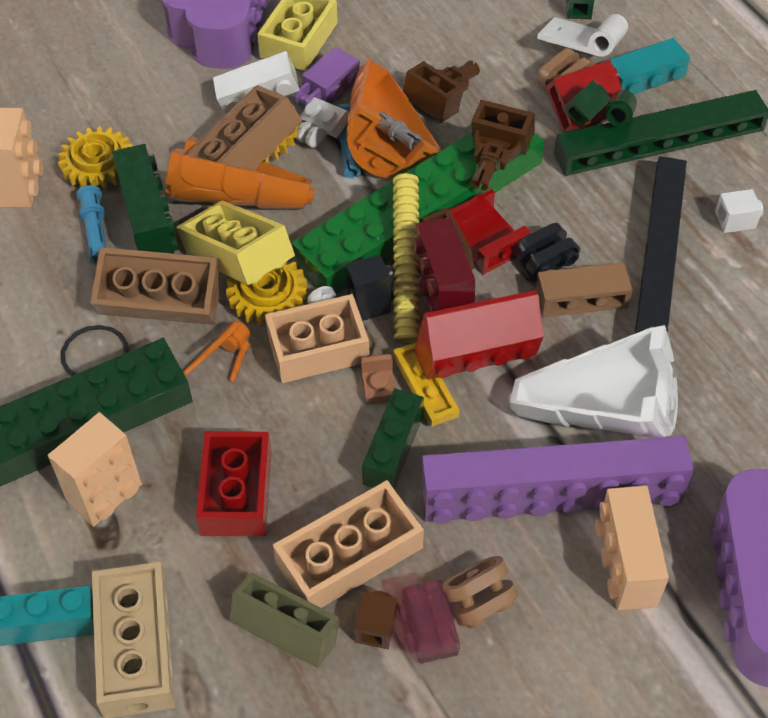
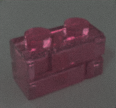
M440 579L425 582L423 585L416 584L404 587L402 589V601L397 602L401 622L407 621L410 632L405 633L409 653H416L418 663L420 664L459 654V637L448 599L442 588L443 582Z

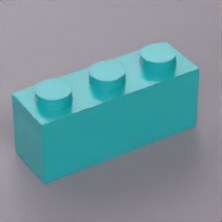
M673 37L609 60H611L613 67L618 71L622 90L630 91L635 95L685 77L690 56Z
M91 585L0 596V646L94 635L93 593Z

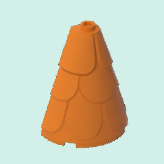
M368 58L359 69L352 88V99L347 118V142L351 155L359 166L375 176L393 179L395 176L404 174L442 149L390 71ZM380 112H385L396 121L400 120L406 123L408 129L422 137L416 146L412 144L414 146L412 151L399 142H393L389 139L388 134L376 128V125L383 118L380 116Z
M193 136L186 140L184 150L176 148L171 152L165 183L168 184L165 190V195L168 199L201 203H218L223 200L233 205L257 206L258 208L304 209L306 204H312L315 189L311 188L312 179L262 161L254 171L187 155V152L201 140Z

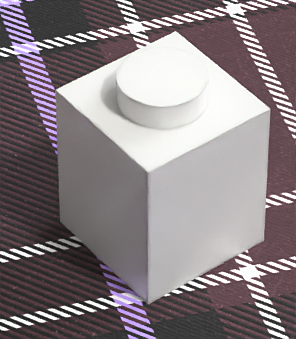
M753 189L720 194L715 214L723 233L756 229L760 216L763 215V204L761 200L757 199Z

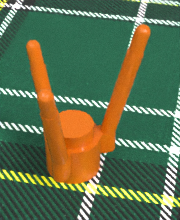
M231 321L221 335L183 370L184 375H188L219 346H222L229 352L239 350L229 377V381L234 382L245 353L251 346L247 342V339L250 337L249 329L239 321Z

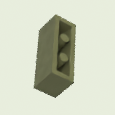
M251 573L232 593L230 622L318 668L336 646L340 617L280 586Z

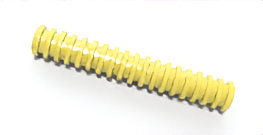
M407 173L399 174L393 178V192L395 193L393 195V209L395 210L393 212V217L395 218L393 225L396 227L393 230L395 235L393 242L396 244L393 247V251L396 253L393 256L395 261L393 268L396 270L393 273L396 279L393 282L396 288L393 294L396 296L394 298V305H396L394 313L397 314L394 316V322L397 323L394 325V331L397 332L394 334V340L399 343H415L421 327L418 324L420 316L417 315L420 313V307L417 306L420 304V298L417 297L420 295V290L418 289L420 286V281L418 280L420 273L417 271L420 268V264L417 262L419 261V256L414 253L412 237L416 236V223H419L417 219L419 217V212L417 211L419 209V203L417 202L419 200V195L417 194L419 192V179L417 176Z

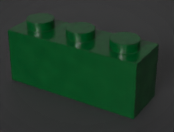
M394 388L362 464L363 485L374 488L388 480L393 489H395L423 419V396Z

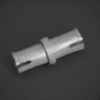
M385 112L379 113L383 118L376 125V128L388 134L389 139L393 142H399L412 151L414 148L412 144L416 146L422 137L408 129L406 123L394 120Z

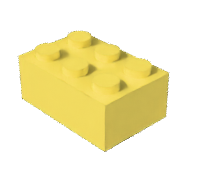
M281 0L257 34L260 58L265 59L287 51L294 68L306 71L338 23L337 0Z

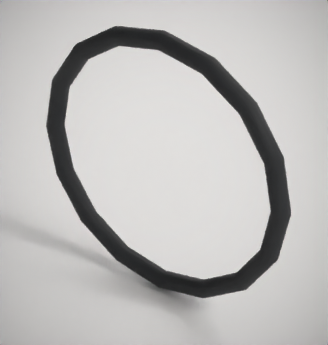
M103 325L87 326L76 331L65 341L61 350V363L64 369L71 376L76 374L68 367L65 352L69 343L78 335L98 329L111 331L120 337L124 344L125 354L129 352V348L123 334L113 327Z

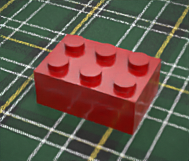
M204 431L196 509V521L200 536H266L272 456L269 432Z

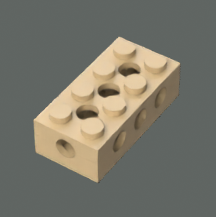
M154 562L92 571L96 704L104 718H114L176 708L167 579L162 563Z

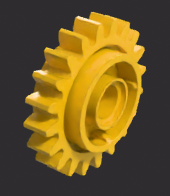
M101 126L97 128L96 132H92L90 128H87V133L84 135L78 131L76 132L77 139L68 137L69 145H61L62 152L58 153V164L64 179H70L72 186L78 183L80 187L101 185L104 190L107 189L108 182L115 186L118 185L116 178L119 177L112 151L133 146L130 144L128 137L123 138L121 131L113 134V129L110 127L106 132H103Z
M286 261L284 266L271 270L263 275L261 280L253 284L246 285L232 277L226 280V295L230 308L236 310L237 317L245 314L247 323L252 321L253 318H257L259 326L263 323L265 314L303 306V300L307 299V280L304 278L303 269L297 270L296 262L288 264Z

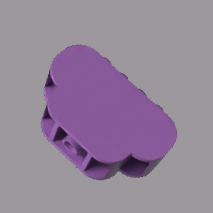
M162 0L167 21L168 37L177 46L191 48L194 60L200 65L220 69L238 67L250 58L254 43H258V26L263 25V9L267 8L268 0Z
M750 469L738 473L729 482L714 517L713 527L710 529L711 547H716L717 552L714 571L716 578H721L722 588L719 591L720 608L726 611L727 620L724 622L725 640L731 643L733 659L739 671L753 683L768 687V469Z

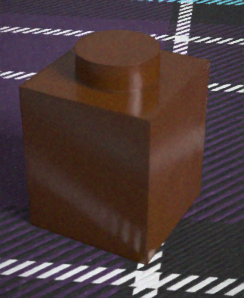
M384 591L363 592L354 628L355 643L389 650L397 616L396 597H392Z

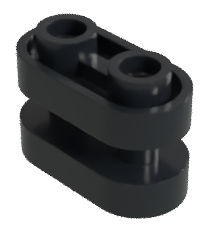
M552 223L522 238L514 247L513 253L521 263H527L526 269L537 279L538 272L551 269L558 270L564 266L573 265L579 258L580 247L572 238H566L567 232L559 223Z

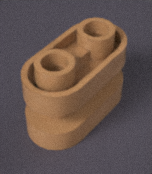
M565 48L539 67L537 71L538 83L546 87L555 78L595 64L585 57L578 60L579 54L570 48Z
M501 556L483 559L444 582L442 588L448 601H460L452 610L458 625L466 626L467 628L478 627L485 622L486 617L495 612L505 611L514 605L513 601L516 600L518 594L511 580H501L508 573L506 564Z

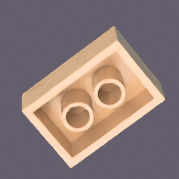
M0 108V207H32L34 196H37L39 191L38 178L43 175L44 171L43 161L38 158L37 141L32 139L31 122L26 120L23 108Z
M353 294L265 314L267 335L282 383L361 364L362 357L370 356L369 339Z
M100 412L48 454L67 503L93 527L101 520L109 518L114 509L125 499L134 496L142 485L126 434Z
M648 486L607 489L604 502H600V518H596L595 528L597 537L602 538L604 548L601 549L603 567L609 568L610 578L607 581L610 599H615L617 611L658 607L669 576Z

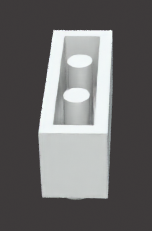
M287 51L213 77L216 98L225 115L256 85L284 96L300 91L296 71Z

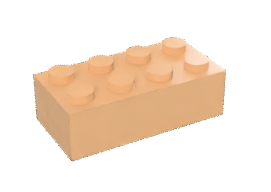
M388 480L272 546L275 563L295 594L322 608L423 549L424 529Z

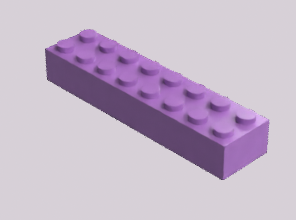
M686 436L424 455L422 457L421 489L425 522L444 524L451 520L460 519L479 521L485 517L499 516L500 518L508 519L524 514L543 516L550 512L564 511L565 513L573 514L588 509L600 511V502H604L607 489L648 486L652 505L672 506L682 502L694 471Z

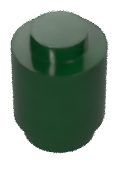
M627 90L615 92L611 96V101L605 110L609 123L614 126H623L629 123L637 107L636 97Z

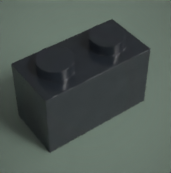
M381 255L346 264L347 295L353 294L362 321L391 313V300H394L391 282H394V275L390 265L384 264Z

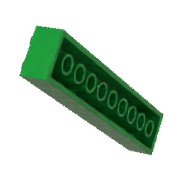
M472 132L406 172L407 174L417 176L419 179V192L417 193L419 195V200L417 201L419 203V209L417 210L419 212V217L417 218L419 223H422V218L447 207L450 209L453 206H459L471 200L477 194L486 192L481 190L482 184L479 189L471 185V180L479 166L473 159L476 149ZM535 133L526 155L519 154L507 163L504 170H500L499 164V169L494 172L488 190L492 189L496 193L540 165L542 162L544 140ZM393 181L291 242L295 254L293 262L297 263L298 270L303 269L304 276L316 288L329 286L338 294L347 288L346 264L379 254L383 262L393 259L394 254H396L393 251V247L396 245L393 242L395 237L393 230L396 228L393 225L395 219L393 217V212L395 211L393 209V195L395 194L393 192Z

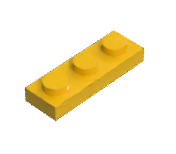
M416 342L394 349L393 359L411 392L424 397L423 414L430 427L458 418L460 410L443 379L434 378L427 380L414 353Z

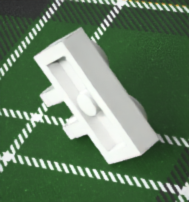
M313 97L300 115L303 123L297 129L299 137L296 138L297 141L307 143L306 145L315 148L327 134L337 138L348 123V111Z

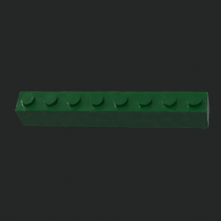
M757 90L741 92L632 117L631 121L623 126L605 123L556 134L554 155L564 175L569 176L764 131L768 119V108Z

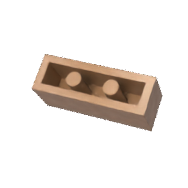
M624 262L538 272L535 289L539 296L542 318L629 308L633 291Z

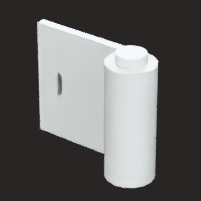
M612 14L596 29L554 17L538 33L537 39L604 57L609 55L625 36L628 30V23L623 16Z

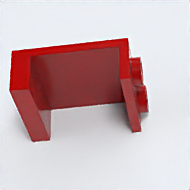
M492 189L482 194H477L471 200L449 209L469 243L474 265L482 275L515 259L514 247L522 238L532 233L525 225L514 230L495 210V192Z

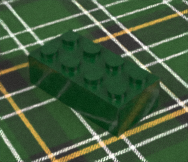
M146 144L112 151L137 251L174 254V251H179L176 235H170V233L175 232L172 216L169 213L165 214V212L169 211L166 195L159 193V191H163L160 174L153 173V171L158 170L154 154L148 155Z

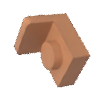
M373 354L369 357H362L361 373L366 405L389 402L395 388L392 356L390 354Z

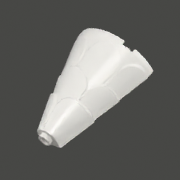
M665 325L648 328L608 345L604 344L569 360L563 359L515 379L513 391L509 394L511 410L515 411L519 417L565 427L575 425L598 431L603 429L658 438L670 436L675 428L677 419L678 391L677 377L672 376L673 368L670 362H674V357Z

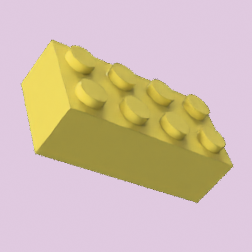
M223 200L176 227L187 255L218 258L219 272L246 285L258 282L263 275L273 269L284 266L286 261L295 256L285 225Z

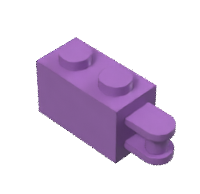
M337 47L333 48L302 74V86L300 91L295 92L294 101L298 104L303 103L306 107L313 97L330 104L339 100L354 85L360 69V60Z

